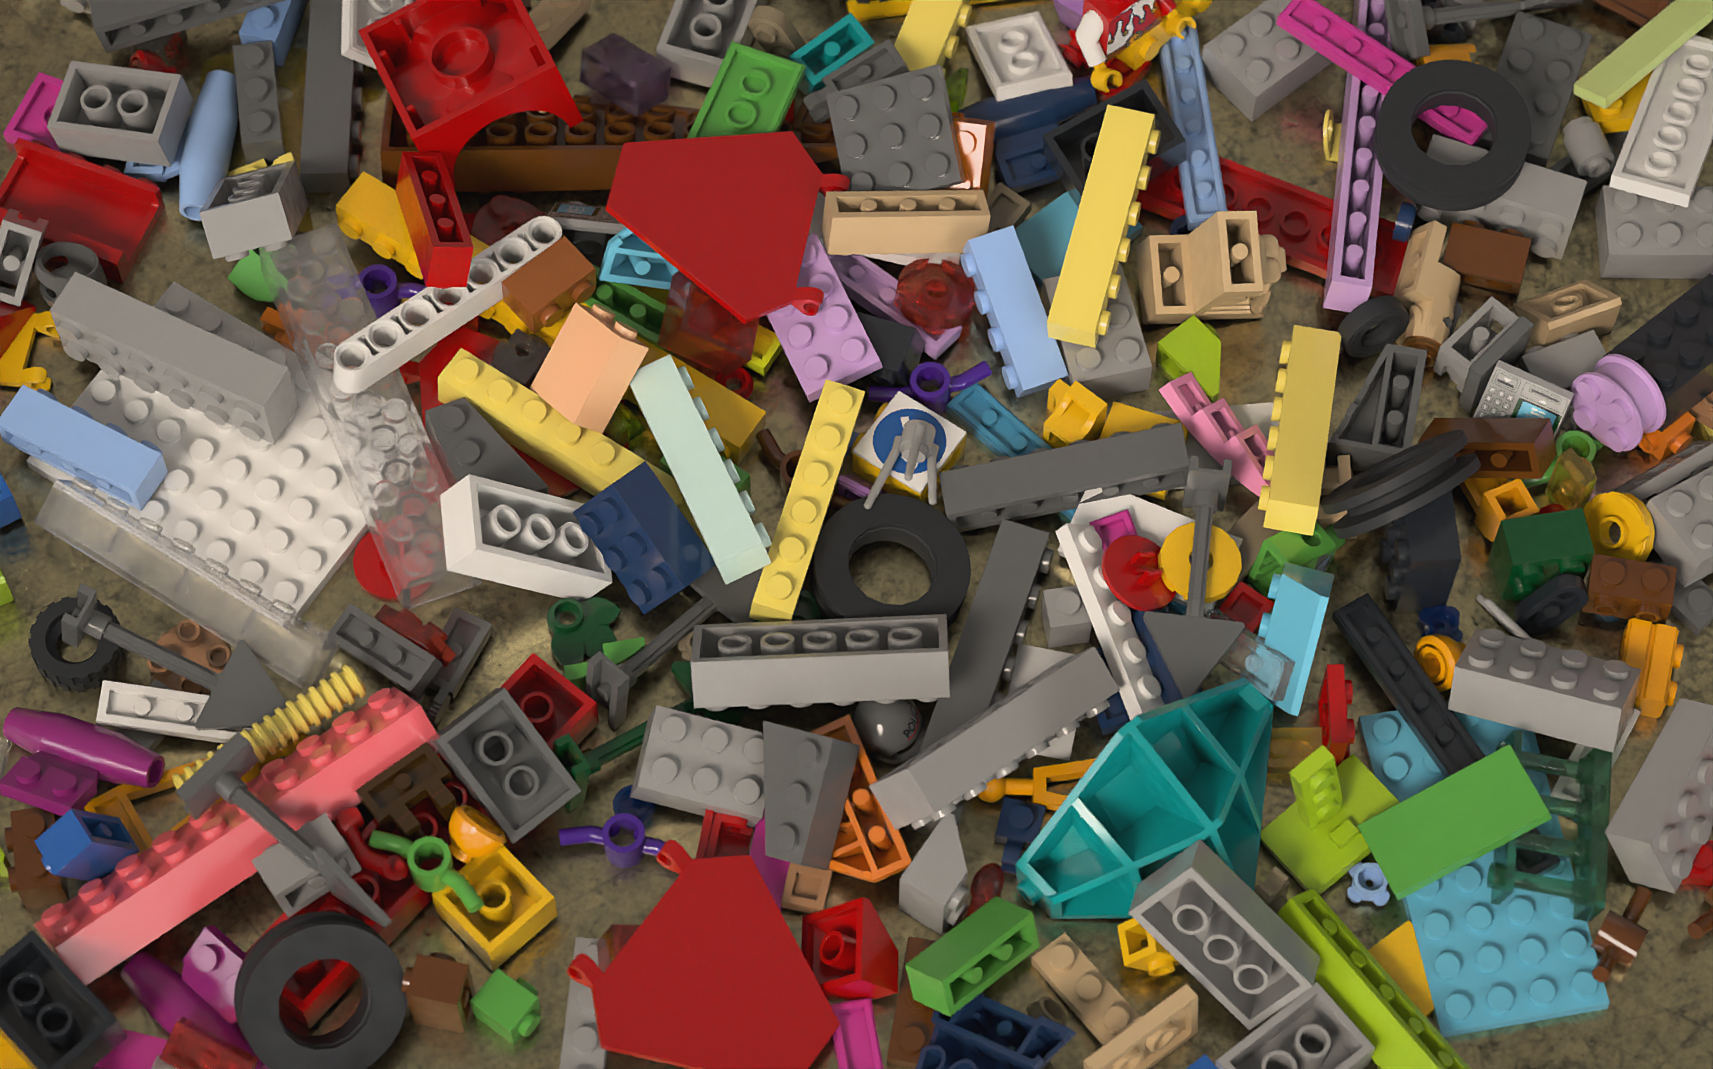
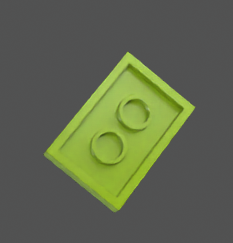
M1323 745L1289 772L1296 802L1262 829L1260 835V842L1305 891L1314 888L1319 895L1371 853L1357 825L1400 803L1354 753L1336 767L1334 756Z

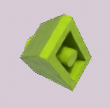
M1192 315L1158 342L1155 362L1174 380L1192 372L1210 402L1218 401L1221 341L1218 333L1208 323L1203 324L1195 315Z

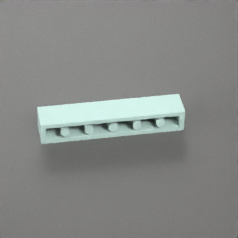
M669 354L637 369L630 382V387L725 584H729L771 564L765 548L771 546L772 542L763 523L760 522L754 525L750 518V515L755 514L756 510L747 491L744 490L738 493L734 485L741 480L731 459L722 461L719 452L725 450V447L716 428L713 427L707 430L703 422L710 419L700 396L692 399L688 392L695 387L686 367L677 368Z

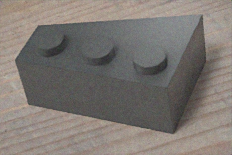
M1386 344L1365 379L1363 387L1346 411L1344 419L1330 438L1326 449L1325 465L1336 466L1338 465L1337 456L1350 455L1351 469L1363 472L1379 462L1412 447L1427 350Z
M464 397L425 410L426 435L450 488L468 474L548 494L549 487Z
M763 721L766 856L828 871L860 745Z

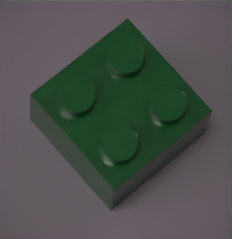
M1583 508L1501 520L1489 554L1500 600L1513 598L1515 601H1522L1546 582L1563 573L1577 575L1584 580L1595 551Z

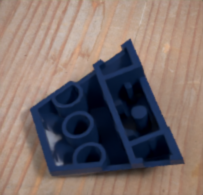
M980 993L951 1016L934 1011L931 1022L935 1025L929 1045L921 1050L916 1069H1044L1054 1055L1076 1033L1073 1029L1043 1016H1039L1038 1019L987 998Z

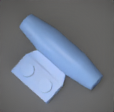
M214 70L207 74L191 116L189 115L171 167L126 162L125 175L135 179L142 177L152 182H167V179L180 174L179 211L184 217L192 220L202 221L199 214L200 210L218 180L226 178L228 174L238 125V98L235 75L223 70Z

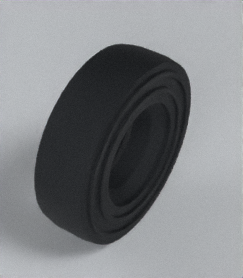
M1385 295L1370 299L1352 310L1341 322L1337 331L1341 335V345L1353 357H1367L1382 351L1387 343L1393 344L1404 333L1409 324V315L1403 304L1394 296Z

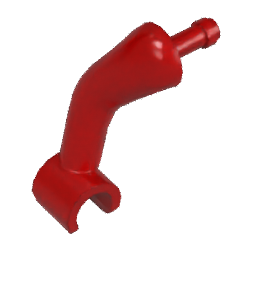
M350 807L340 812L335 818V827L339 834L345 837L357 862L393 881L402 880L407 875L409 869L405 858L400 855H388L374 851L365 843L358 830L364 826V821L356 807Z

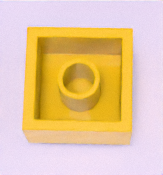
M504 845L491 855L472 859L469 864L458 871L468 879L483 900L484 905L481 909L470 913L455 891L449 886L432 894L436 913L492 971H495L558 916L555 897Z

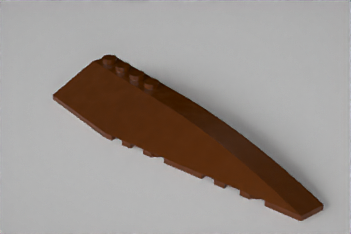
M387 92L380 149L382 182L396 190L402 151H419L412 141L389 92ZM575 94L573 100L584 121L571 128L559 116L549 112L544 114L539 111H523L509 114L480 129L463 146L454 166V180L457 185L454 190L455 192H475L477 194H488L493 191H513L525 194L531 191L611 189L624 143L685 139L688 137L700 109L648 103L644 106V109L635 108L633 104L628 103V100L613 99L608 105L591 103V96ZM784 119L779 132L792 131L814 163L839 158L832 124L806 121L802 124L801 128H796Z

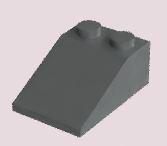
M495 688L429 739V742L453 774L513 844L582 791L505 688Z

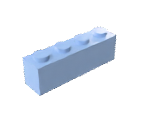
M1012 225L968 240L963 248L964 254L960 255L961 264L966 276H973L978 291L974 292L975 302L981 315L987 314L991 329H988L989 340L993 350L1001 352L1005 366L1002 367V375L1009 390L1014 389L1018 399L1050 388L1059 378L1065 381L1069 375L1056 339L1048 337V318L1014 226Z
M22 385L0 416V435L3 442L140 511L143 510L168 473L162 456L163 453L157 446L146 440H142L139 443L129 438L124 430L112 423H107L105 426L93 420V417L87 411L78 406L69 408L59 403L53 394L44 389L35 391Z

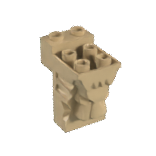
M1217 211L1188 235H1149L1136 246L1142 325L1180 324L1192 315H1195L1199 320L1264 317V309L1270 297V288L1273 283L1279 281L1281 273L1287 270L1285 249L1278 246V240L1274 235L1258 234L1256 211Z

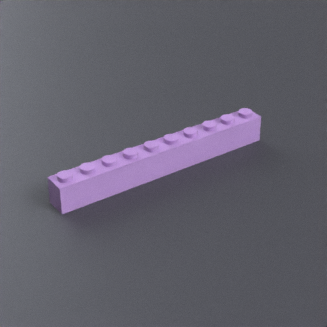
M1354 0L1352 25L1392 50L1384 0ZM1348 71L1323 308L1351 312L1359 305L1368 301L1372 289L1383 172L1375 154L1374 135L1379 110L1385 95Z

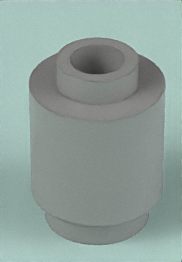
M1587 116L1569 122L1563 129V143L1578 174L1598 177L1606 173L1614 160V154L1600 125L1593 122L1592 118Z

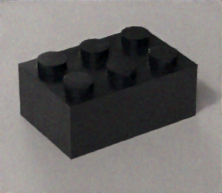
M1146 79L1042 135L1044 156L1078 209L1107 105L1155 115V130L1161 131L1156 154L1149 153L1146 166L1151 167L1149 181L1186 161V140Z
M1452 490L1384 525L1385 538H1380L1379 553L1381 562H1388L1389 575H1385L1384 579L1385 596L1387 600H1393L1395 614L1444 612L1462 559Z
M33 929L0 956V1035L32 1069H91L127 1038L118 1019Z

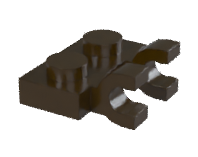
M427 742L356 790L358 798L381 828H384L393 821L402 836L412 842L425 837V834L420 829V822L409 811L412 807L429 796L447 823L450 822L451 815L457 807L455 804L457 803L456 798L445 786L453 780L451 772Z

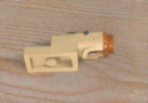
M1435 220L1411 231L1394 297L1403 306L1409 308V324L1406 328L1403 346L1427 350L1425 367L1435 365L1439 347L1453 334V330L1462 313V308L1457 302L1461 276L1438 262L1445 249L1443 241L1447 227Z

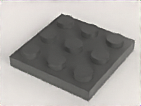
M936 64L826 94L842 175L850 179L847 192L939 190L966 183L942 66Z

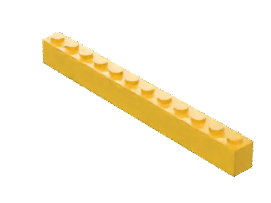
M363 171L336 204L337 225L348 237L363 240L371 245L374 251L381 257L386 259L393 258L403 264L413 276L423 279L395 189ZM470 235L474 246L472 258L490 247ZM503 299L479 315L486 319L492 318L501 323L514 337L519 339L526 338L536 344L541 352L547 356L573 306L567 309L561 319L553 326H544L535 334L504 303ZM581 303V305H584V306H586V307L591 308L590 306L586 305L585 303ZM636 336L639 341L649 348L638 369L669 355L666 351L659 349L640 336ZM671 355L677 368L686 367L695 388L688 391L691 398L694 399L700 396L710 419L703 421L707 430L715 427L721 438L725 450L719 452V454L726 459H731L732 463L738 466L757 441L756 434L765 428L766 411ZM629 384L621 400L627 399L639 406Z

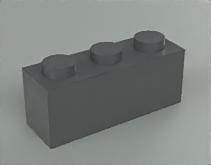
M272 41L233 45L241 141L247 165L265 159L269 167L272 166L278 157L286 154L279 74Z

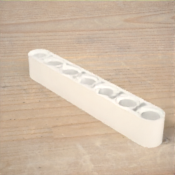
M538 216L472 258L466 287H450L447 289L427 287L340 343L334 352L333 378L337 388L350 394L359 393L501 301L503 299L501 282L562 238V227L559 222L548 216ZM418 323V324H422V325H421V326H415V325H412V324ZM386 344V345H390V346H389V347H382V346H379V345ZM354 365L357 366V368H348L347 366Z

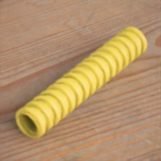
M343 665L341 667L342 672H332L330 674L331 679L328 681L324 678L319 681L320 686L317 688L314 686L309 687V693L306 695L300 693L296 696L297 701H287L285 703L286 708L283 710L279 707L274 710L275 715L272 717L265 715L263 717L264 722L261 724L255 722L251 725L253 729L250 731L244 729L240 732L251 743L259 763L265 761V755H275L277 753L275 749L279 746L282 749L288 746L287 741L290 739L294 742L298 740L299 733H309V727L313 724L316 727L320 726V720L324 717L327 720L332 718V712L335 710L339 713L343 711L344 704H354L355 697L363 698L366 696V688L351 666ZM220 744L218 746V750L222 748L224 745ZM212 751L206 754L207 758L203 761L200 758L195 761L196 766L192 768L186 766L184 768L185 773L182 775L178 773L172 775V782L176 789L185 783L215 753Z

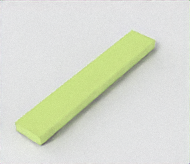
M1675 0L1575 82L1574 95L1607 109L1713 20V0Z

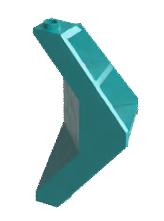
M1243 677L1136 715L1116 732L1016 863L1018 883L1016 889L1021 897L1031 906L1037 903L1051 919L1133 918L1129 914V910L1137 885L1199 839L1254 891L1272 731L1273 705Z

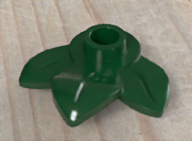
M593 597L581 603L571 598H564L555 602L548 610L547 625L554 634L551 650L560 665L564 667L566 665L582 663L585 656L591 658L599 651L604 654L603 644L617 641L608 625L618 618L621 613L620 608L613 602L601 597ZM565 616L575 618L574 623L564 625L560 621Z

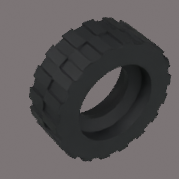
M69 596L61 598V601L52 602L45 611L40 612L36 617L35 624L31 626V638H28L32 658L41 676L46 678L53 687L56 688L58 686L62 688V691L70 692L72 690L78 691V693L86 692V690L91 688L95 690L101 687L103 680L110 681L114 677L113 674L120 670L123 664V656L125 657L126 649L102 638V640H98L97 649L90 658L81 662H70L63 659L57 650V642L62 634L61 620L65 613L72 615L74 609L78 606V596L74 598ZM97 599V611L111 617L112 622L120 625L112 609L107 605L104 606Z

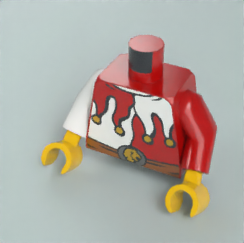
M1084 0L1082 20L1077 28L1076 38L1088 66L1095 69L1091 74V84L1096 89L1109 93L1107 79L1111 84L1121 86V74L1116 70L1107 68L1105 63L1163 22V16H1167V30L1180 39H1184L1183 35L1179 32L1181 23L1185 22L1195 30V20L1183 12L1177 11L1175 9L1177 3L1174 0Z

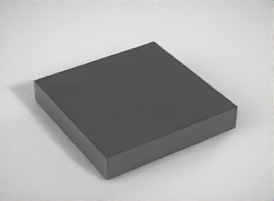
M1519 317L1470 365L1459 400V406L1469 414L1479 405L1498 360L1516 368L1518 367L1534 326L1526 317Z

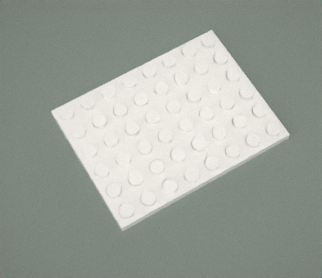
M174 281L153 307L289 368L299 407L275 445L263 439L261 441L251 440L242 434L239 428L228 423L225 425L216 424L197 409L192 407L190 409L181 408L164 394L157 391L148 393L139 388L133 380L122 375L113 377L101 369L72 406L84 409L93 417V420L105 426L107 423H112L124 430L129 438L139 443L142 440L149 441L162 451L168 473L143 510L140 511L33 456L26 460L27 464L36 473L285 625L293 628L425 458L423 428L363 392L350 394L341 391L335 385L331 373L292 350L281 346L280 343Z

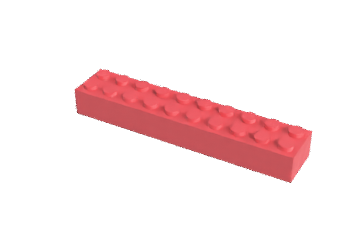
M394 686L390 689L384 688L372 694L367 700L368 704L356 712L350 711L340 715L333 721V727L321 735H312L301 741L296 747L297 751L284 759H275L266 764L261 769L259 776L246 783L248 786L247 790L295 831H298L302 825L315 820L324 813L332 822L340 812L354 807L361 802L356 793L358 788L419 746L427 742L436 752L429 739L437 734L419 703ZM222 799L210 807L197 820L190 815L188 818L189 822L175 831H166L153 840L152 846L141 854H133L122 859L115 866V871L103 879H94L83 885L78 891L79 895L67 903H58L51 906L41 915V920L33 925L50 949L86 986L257 872L251 861L261 855L265 849L279 842L236 804L231 805Z

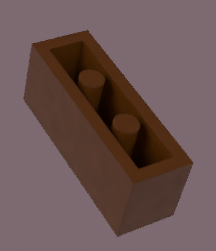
M1434 418L1418 441V443H1421L1446 432L1459 429L1464 430L1468 443L1454 457L1474 453L1481 463L1480 468L1469 478L1542 479L1557 455L1550 418Z

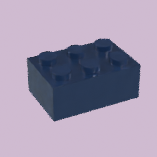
M646 461L572 512L579 521L583 532L594 542L603 555L606 565L615 572L627 589L630 599L638 605L643 614L669 599L716 566L712 555Z

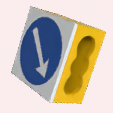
M898 391L890 403L885 402L879 408L870 429L866 433H860L854 441L850 451L853 454L852 471L874 484L892 450L895 436H902L904 424L913 419L923 420L932 424L936 429L934 443L939 446L936 459L938 489L941 485L939 472L948 471L954 467L965 453L966 431ZM900 453L882 489L889 494L907 496L927 503V459L921 463H916L913 478L907 481L904 478L907 460Z

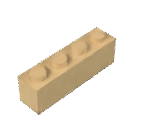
M983 190L826 192L821 231L827 255L964 253L963 248L968 240L987 234L991 215Z

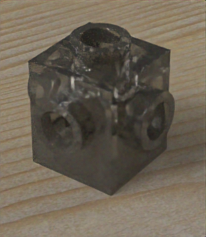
M517 328L509 340L504 338L499 342L494 350L493 361L490 363V366L533 391L530 389V386L551 348L541 337L535 334L528 335Z

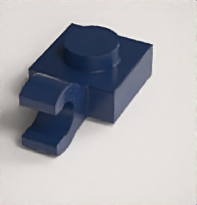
M1004 797L994 842L1005 844L1001 860V872L1017 875L1016 863L1021 858L1023 848L1028 849L1041 832L1046 806Z

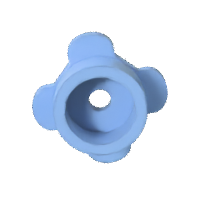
M1359 862L1349 870L1352 883L1347 890V896L1352 902L1358 903L1361 900L1373 901L1377 906L1385 905L1390 897L1386 891L1388 881L1378 864L1372 862L1363 864ZM1372 881L1373 886L1367 887L1365 882Z

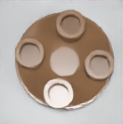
M193 619L182 620L177 626L164 633L156 642L216 673L223 672L232 655L231 647L220 631L207 624L198 623ZM147 660L153 681L157 679L175 691L203 695L211 694L209 689Z

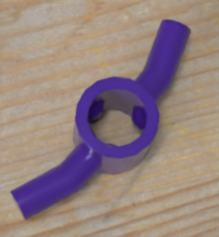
M376 264L362 270L358 276L357 285L341 286L316 296L321 310L347 301L361 300L363 309L368 315L373 318H380L399 306L402 301L401 299L411 298L427 287L413 282L397 283L396 274L391 268ZM381 289L386 290V291H384V292H382V293H379V294H374V293H373V292H375V291H377V290H381Z
M982 361L959 375L950 376L948 370L943 365L936 362H925L913 370L910 376L911 385L899 388L870 385L868 401L890 403L897 392L900 391L936 414H941L946 410V404L951 401V393L968 389L992 375L988 364ZM926 386H936L940 388L935 392H926L922 390V388Z
M619 813L612 816L606 821L604 827L587 825L559 829L561 846L589 842L604 845L607 859L613 865L620 868H630L638 865L643 860L645 854L657 856L666 843L657 838L647 837L643 823L636 816L629 813ZM621 835H631L635 840L632 845L620 847L613 843Z

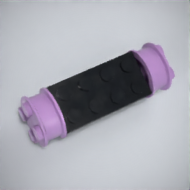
M1713 273L1707 275L1605 354L1597 362L1594 372L1583 373L1573 381L1571 386V392L1574 393L1572 398V404L1575 409L1573 417L1580 428L1589 431L1599 442L1616 452L1629 451L1641 442L1643 433H1651L1656 430L1663 432L1713 392Z

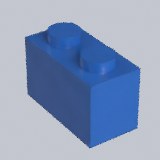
M72 808L34 841L43 855L41 857L42 863L50 873L55 876L86 881L103 879L115 871V866L122 859L137 854L140 851L120 818Z

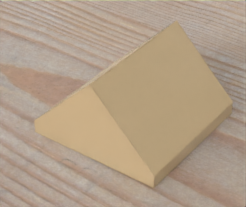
M1587 279L1514 304L1517 316H1524L1534 324L1530 335L1533 346H1543L1544 348L1558 343L1564 336L1574 332L1583 334L1594 330L1597 337L1612 332L1622 306L1620 296Z

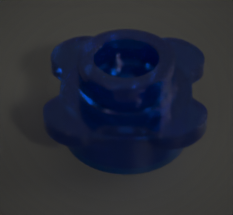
M1445 605L1435 606L1432 609L1424 608L1419 614V620L1424 626L1422 637L1439 634L1461 642L1463 633L1458 628L1460 612L1455 607ZM1441 623L1445 628L1439 629L1437 625Z

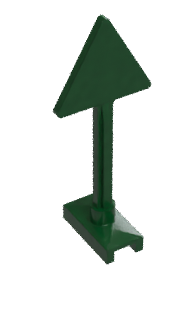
M691 662L672 663V673L690 698L670 709L696 716L702 715L704 718L739 726L749 709L748 706L728 707L721 711L694 708ZM647 721L594 749L587 748L582 752L569 733L554 740L552 752L582 790L565 803L569 812L584 804L589 776L600 771L601 766L642 745Z

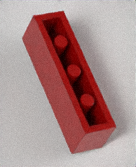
M402 151L395 192L426 287L440 289L466 287L474 246L442 152Z

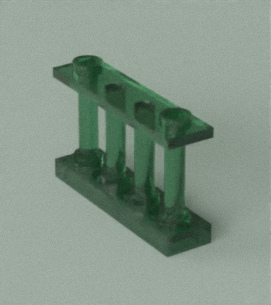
M1514 729L1502 743H1498L1495 752L1510 744L1524 769L1575 778V782L1580 784L1577 801L1539 794L1550 814L1573 818L1574 823H1578L1577 838L1575 841L1526 832L1494 849L1493 862L1490 864L1487 873V886L1492 888L1491 904L1500 905L1514 892V888L1569 898L1570 903L1574 904L1573 919L1590 922L1605 909L1608 838L1605 831L1609 825L1612 752L1593 748L1586 756L1579 759L1578 762L1522 751L1523 731ZM1516 848L1571 858L1572 863H1576L1575 878L1573 881L1515 871Z

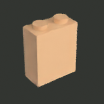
M575 303L530 389L573 424L603 434L649 348L636 338L638 331L623 322H615L613 319L616 314L611 310L594 303L592 308Z

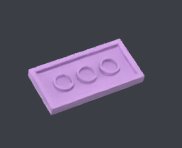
M816 232L809 235L796 287H815L824 292L823 302L819 306L817 314L815 316L805 315L790 304L767 314V317L810 403L820 398L826 379L847 385L883 366Z

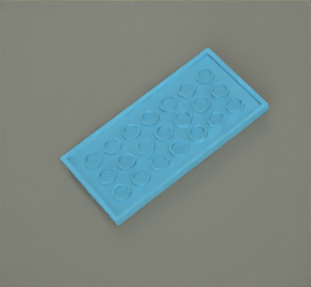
M1397 710L1359 717L1357 724L1369 770L1399 802L1445 779L1442 772ZM1453 711L1485 756L1509 744L1511 745L1550 812L1552 819L1537 826V829L1561 862L1555 869L1523 887L1499 852L1494 849L1402 898L1407 918L1413 924L1434 1004L1432 1015L1436 1029L1443 1037H1450L1607 1009L1610 1002L1604 982L1596 981L1592 975L1598 959L1595 949L1591 948L1593 943L1554 801L1549 798L1551 790L1535 733Z

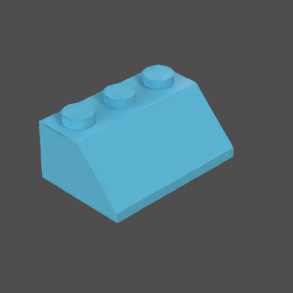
M1285 562L1282 575L1274 573L1268 598L1275 599L1272 614L1263 613L1258 637L1265 638L1262 653L1253 652L1248 675L1255 677L1253 686L1268 701L1287 713L1298 716L1326 612L1334 574Z

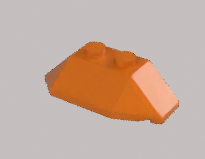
M848 714L811 731L810 733L860 745L828 869L873 883L907 869L912 862L906 840L901 828L894 829L869 787L879 777L850 715Z

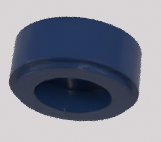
M1402 201L1392 240L1403 243L1408 242L1418 208L1416 204Z

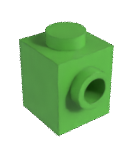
M498 968L470 1000L473 1015L513 1045L516 1044L522 1035L524 1037L531 1035L541 1020L539 1015L541 1008L539 998L537 997L538 991L523 978L518 977L515 981Z

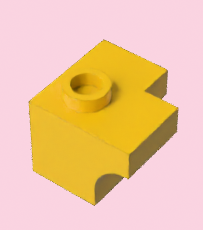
M1059 378L1049 388L1047 408L1051 411L1052 415L1044 422L1042 439L1053 449L1069 446L1078 440H1097L1105 425L1108 404L1078 381L1069 386Z

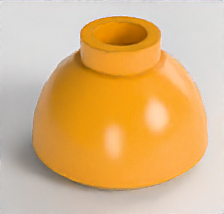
M1439 634L1424 636L1417 642L1414 658L1439 692L1451 689L1454 667L1466 645L1448 636Z
M462 805L457 806L453 811L449 822V834L452 842L449 850L460 861L469 864L472 858L491 855L506 842L502 829L478 810Z

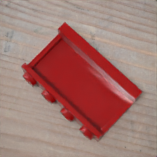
M17 138L14 144L17 158L0 186V227L9 209L19 211L18 218L21 220H29L32 223H36L39 218L47 220L49 222L40 250L44 246L56 242H72L84 245L96 253L105 271L106 278L124 284L165 209L160 188L149 179L129 177L109 165L98 166L87 162L76 153L68 152L65 154L53 150L42 141H28ZM64 256L53 257V259L68 264V259Z

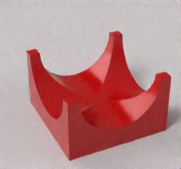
M416 0L358 30L419 152H442L454 188L457 187L454 180V166L461 149L475 133L489 123L509 114L523 111L552 113L563 119L569 128L584 121L522 0Z

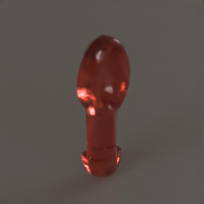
M991 862L984 865L973 876L970 885L972 900L964 918L960 920L959 924L995 896H1000L1004 886V873L1001 866L997 863Z

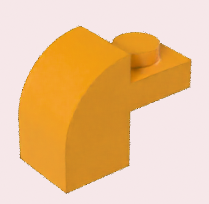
M1468 478L1459 484L1476 513L1474 523L1480 532L1492 542L1495 540L1501 520L1539 515L1540 513L1521 479L1509 482L1506 478Z

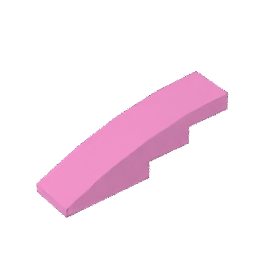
M1192 372L1167 383L1159 389V392L1182 424L1221 466H1223L1224 459L1232 460L1231 475L1260 497L1261 486H1269L1270 484L1269 480L1262 479L1266 455L1274 456V451L1266 450L1268 441L1256 424L1244 430L1226 400L1222 398L1211 403Z

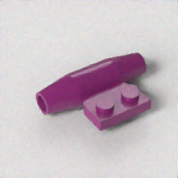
M15 707L8 713L4 721V737L29 751L32 755L28 757L22 756L0 780L1 795L63 816L71 808L82 810L97 793L98 780L154 788L158 785L164 774L165 759L163 756L120 732L63 713Z
M215 925L205 927L182 960L184 962L182 974L145 951L135 955L126 964L121 972V978L149 1015L202 1064L210 1069H269L253 1051L243 1035L235 1015V982L238 971L247 954Z

